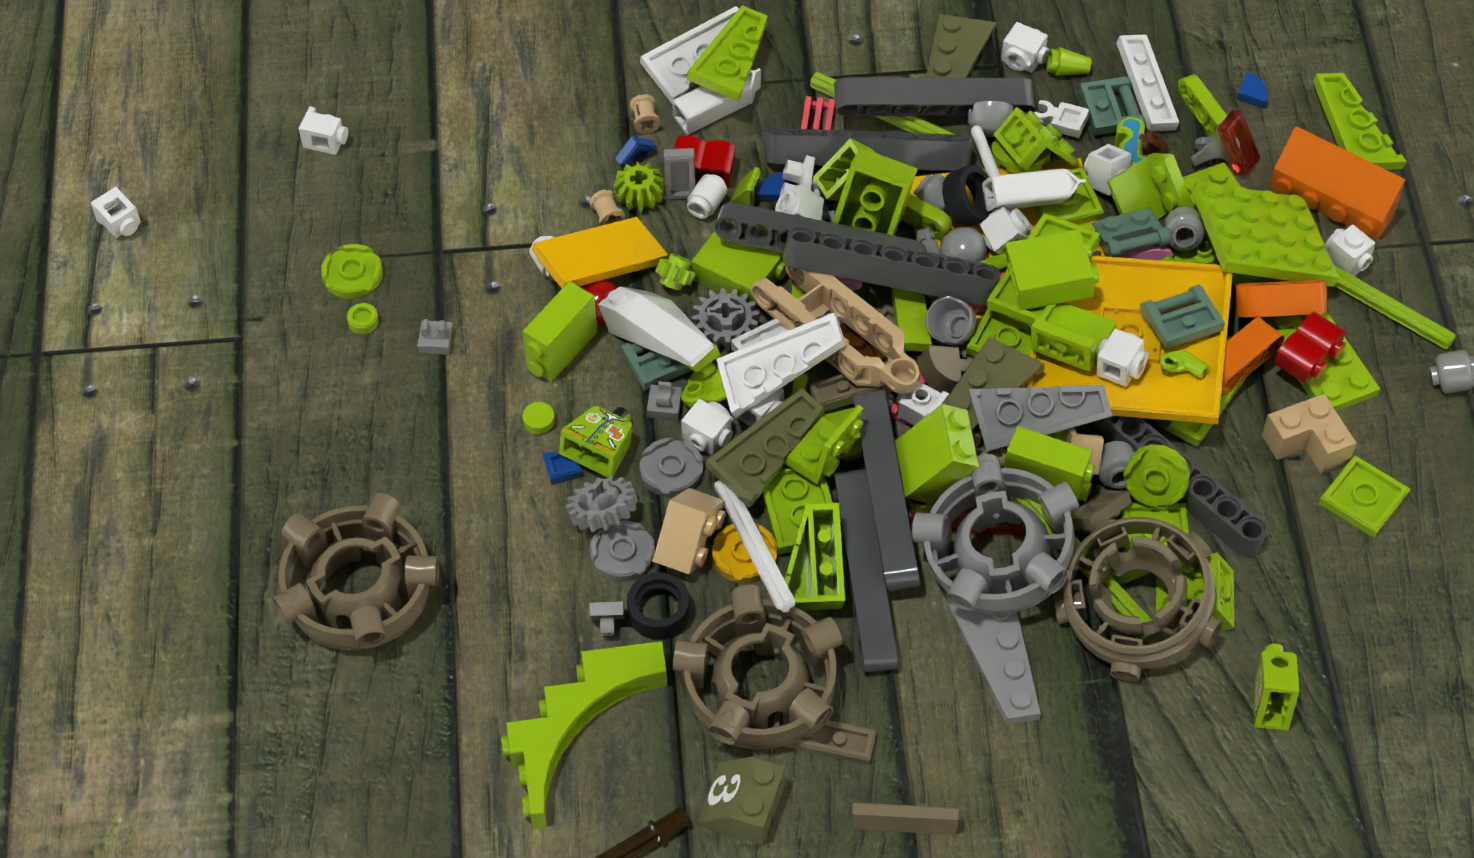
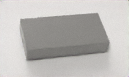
M694 148L664 149L666 199H686L695 188Z

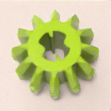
M637 161L635 166L632 167L626 164L624 171H617L614 193H616L619 204L626 205L628 211L638 208L642 213L644 207L653 210L655 203H661L665 190V181H663L660 170L653 169L650 162L645 166H641Z

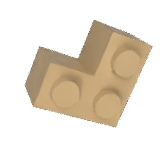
M1325 394L1268 414L1262 432L1263 439L1277 460L1306 450L1321 475L1346 466L1351 460L1357 444Z
M691 488L670 499L652 562L686 574H690L697 568L702 567L708 554V549L704 547L706 539L716 530H720L724 523L726 512L722 509L725 500Z

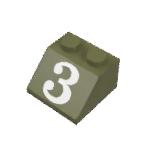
M755 757L719 762L697 820V825L763 845L785 786V766Z

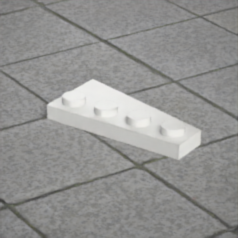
M737 6L640 57L641 65L671 104L672 100L684 95L695 85V83L687 80L688 70L739 10Z
M832 313L717 358L731 414L735 418L844 347L846 344L837 316Z

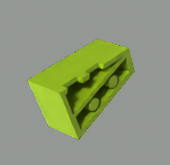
M839 503L805 505L784 579L795 599L794 607L802 611L842 609L844 605L845 590Z

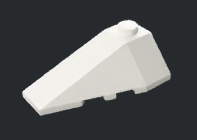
M619 286L598 304L609 333L691 367L714 349L712 342L672 300L655 293Z

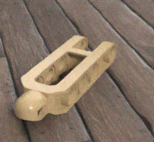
M785 264L786 271L791 280L806 292L799 299H796L782 286L777 287L766 278H761L751 285V294L756 303L774 319H778L780 324L788 330L817 320L824 312L826 314L830 311L839 315L838 318L888 357V363L885 365L879 357H864L849 345L848 339L844 338L846 345L825 360L855 385L880 387L885 384L898 394H908L918 386L919 368L916 362L904 353V331L833 275L797 269Z

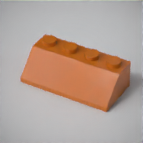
M1296 126L1274 167L1269 188L1277 191L1279 194L1298 195L1305 200L1308 208L1347 227L1353 224L1369 238L1377 241L1394 217L1406 179Z

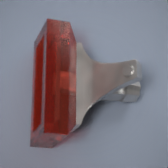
M1231 110L1216 128L1215 136L1199 137L1196 139L1194 144L1198 152L1190 157L1194 166L1214 158L1224 159L1229 165H1232L1236 176H1246L1260 159V155L1242 110Z

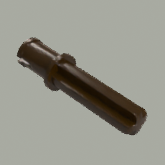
M679 806L676 810L655 822L650 820L647 822V827L595 858H636L657 844L663 846L667 838L684 828H688L690 821Z

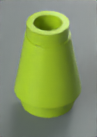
M1061 47L1050 49L1047 58V72L1053 73L1054 76L1088 75L1092 60L1091 57H1086Z

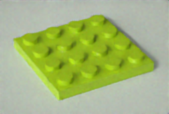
M1195 181L1191 188V193L1223 272L1288 281L1325 280L1327 281V286H1335L1339 279L1338 273L1308 205L1302 197L1294 194L1273 193L1268 190L1259 191L1246 189L1241 186L1232 187L1219 185L1214 182Z

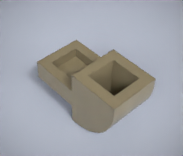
M929 345L918 358V365L923 379L930 387L940 393L945 391L950 395L973 360L960 359L958 347Z

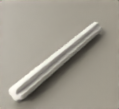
M720 480L715 482V490L719 498L725 500L724 507L774 605L783 613L789 612V609L795 606V599L747 507Z

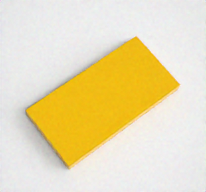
M638 217L535 242L532 248V252L561 288L569 281L577 286H582L658 265L660 258L668 259L669 256Z

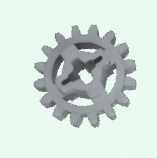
M721 288L720 294L716 295L711 290L709 291V299L699 298V305L693 306L692 323L711 342L717 345V348L720 345H725L726 351H730L732 339L758 327L759 311H756L755 301L748 302V294H743L739 297L737 296V289H733L731 294H728L725 288Z
M609 476L607 479H600L598 477L593 484L585 482L582 489L573 490L575 496L568 497L569 504L566 505L573 526L579 525L582 531L590 527L591 532H595L597 528H603L604 531L608 530L610 524L621 525L619 520H622V518L629 519L631 517L629 512L636 511L637 509L635 503L638 502V499L630 481L625 483L623 477L614 481L613 476Z

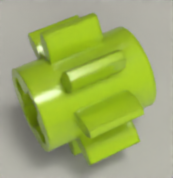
M674 253L670 254L669 259L660 258L655 271L661 276L659 281L661 284L678 291L681 290L683 285L691 286L696 274L690 268L691 261Z

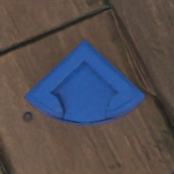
M1247 72L1237 99L1265 108L1268 91L1261 79Z
M631 136L616 156V160L620 165L634 164L632 160L639 158L643 154L645 157L649 156L657 146L650 139Z
M783 172L772 174L761 182L757 190V201L779 200L784 182L788 183V180L782 178Z
M557 452L543 453L551 485L583 477L582 470L577 462L561 456Z

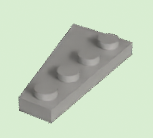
M1104 385L968 389L986 452L1009 446L1017 426L1048 435L1113 416Z
M948 604L947 611L951 619L955 620L960 630L959 634L964 644L970 649L974 657V663L979 673L981 672L986 680L988 690L1005 723L1013 724L1040 720L1041 712L1018 612L990 614L975 610L967 611L954 604Z

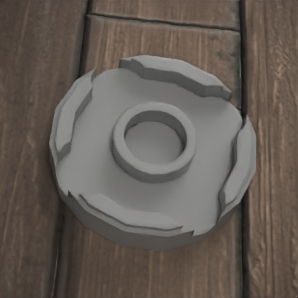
M663 438L650 444L642 453L639 467L640 477L644 486L651 492L663 497H675L688 488L694 489L698 486L703 476V458L699 450L690 444L689 441L682 439L681 442L673 440V438Z
M622 520L619 526L610 524L608 530L604 531L602 529L600 531L599 529L594 534L590 543L591 562L595 570L604 578L616 582H628L642 577L652 567L655 554L654 539L639 523Z

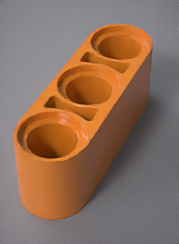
M1325 280L1236 284L1237 317L1310 315L1313 311L1318 314L1327 313V281Z
M1255 318L1226 342L1221 393L1229 392L1269 359L1282 345L1284 336L1262 318Z

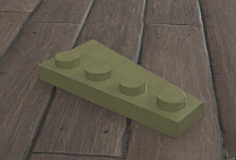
M939 14L926 78H967L972 73L979 55H982L988 39L994 34L996 22Z
M989 336L944 404L968 410L972 435H974L979 430V425L968 389L1025 388V384L1034 376H1039L1045 370L1044 363Z
M801 388L706 460V467L750 508L786 463L787 456L823 416L824 407Z

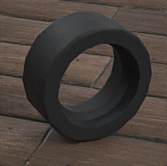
M968 165L952 171L945 177L943 182L942 194L945 206L952 218L962 226L979 224L986 220L993 212L986 209L982 183L989 176L976 165ZM966 185L973 196L974 206L970 203L967 196Z
M651 573L639 578L631 586L627 594L628 618L632 627L641 635L651 639H666L677 635L685 628L690 618V594L685 584L677 577L667 573ZM652 593H667L677 599L678 610L671 617L653 620L645 617L640 612L639 603L644 597Z

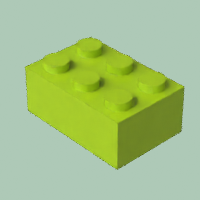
M860 147L851 163L832 223L895 236L918 168Z

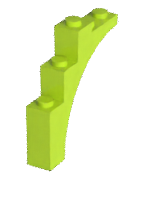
M662 641L581 651L583 664L576 665L578 682L545 686V700H539L541 718L506 722L507 735L501 736L503 757L510 756L512 769L518 768L520 786L527 785L528 796L521 797L524 818L531 817L533 829L547 828L546 803L551 779L562 754L574 737L594 717L617 702L641 692L667 687V673Z

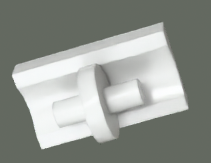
M806 155L803 163L787 160L782 178L797 184L793 185L784 182L780 197L785 191L793 190L802 184L823 199L826 198L816 181L812 179L815 157Z

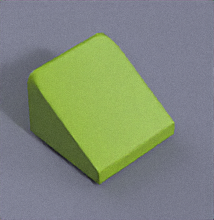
M755 167L739 181L731 202L750 206L754 205L757 198V190L761 184L760 168Z

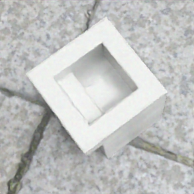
M309 106L299 126L303 148L336 155L341 144L344 145L346 143L348 128L342 126L341 118L329 114L316 113L315 108Z
M117 187L91 202L97 222L102 224L116 239L121 235H132L141 223L137 208ZM114 203L116 204V205H114L113 207L109 208L108 210H105L106 208H108L109 206L113 205Z
M919 382L914 391L908 394H898V416L916 425L938 406L944 404L949 393L945 391L940 393Z

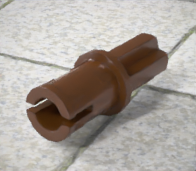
M1148 130L1146 135L1141 133L1139 136V140L1142 141V149L1146 154H1167L1165 150H1170L1168 143L1159 133Z

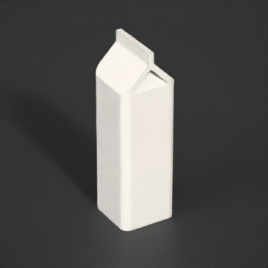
M761 69L750 70L739 102L701 86L672 100L674 119L683 131L689 135L752 104L755 92L761 89Z
M1067 169L990 176L982 183L987 211H995L1002 206L1008 209L1061 204L1073 194L1076 188L1084 184L1086 179L1077 178Z

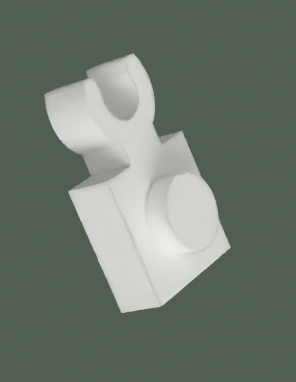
M1040 100L1039 111L1045 113L1034 112L1043 121L1042 125L1050 123L1061 134L1076 138L1080 137L1089 118V109L1061 102L1059 107L1056 108L1050 102Z

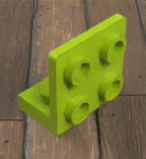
M1016 107L993 134L1017 164L1025 170L1032 165L1046 147L1073 166L1079 163L1072 154L1075 149L1064 139H1059L1062 134L1049 123L1046 126L1042 125L1043 121L1032 111L1026 114Z
M1152 153L1107 180V185L1120 215L1138 209L1150 208L1158 220L1178 207L1185 206L1195 209L1173 154Z
M1064 302L1058 303L1047 321L1036 318L1031 326L1032 350L1090 372L1097 361V352L1104 338L1108 339L1114 329H1116V321Z
M857 405L840 426L835 425L822 416L787 456L785 464L815 484H818L825 475L828 477L832 476L840 463V457L842 455L847 457L857 443L854 437L863 426L864 422L860 419L864 408Z
M1218 552L1211 553L1207 560L1212 569L1216 592L1213 617L1223 622L1221 631L1234 629V570ZM1199 565L1190 573L1181 569V574L1187 578L1188 606L1193 597L1201 600L1203 596L1204 578ZM1156 575L1157 612L1163 606H1167L1169 601L1168 589L1165 583Z

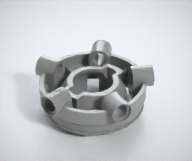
M995 455L977 456L979 467L971 475L950 486L938 498L930 513H915L912 526L913 541L924 543L931 570L937 581L947 592L946 597L952 604L967 611L975 610L990 614L1014 613L1042 602L1051 594L1057 592L1066 582L1069 575L1067 568L1074 553L1075 545L1074 526L1070 512L1078 509L1079 504L1066 481L1053 487L1049 482L1033 473L1019 469L1001 468L999 458ZM1008 497L1025 498L1040 504L1042 513L1055 534H1048L1045 524L1034 511L1018 502L1008 501ZM977 504V508L972 510L959 525L954 541V554L948 556L953 533L951 524L965 510ZM1023 521L1026 527L1024 542L1016 552L1012 553L1014 565L1004 568H994L993 559L981 555L970 542L972 527L978 533L990 525L1002 522L1020 525ZM1051 548H1063L1057 561L1051 557ZM958 568L959 572L954 581H951L944 574L947 571Z

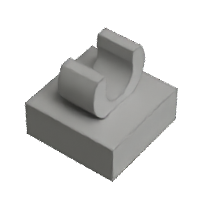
M422 320L417 344L418 353L449 355L454 331L453 322Z
M659 381L658 385H651L647 405V418L678 421L682 400V387H672V382Z
M623 601L589 603L591 621H600L601 636H615L614 620H624Z

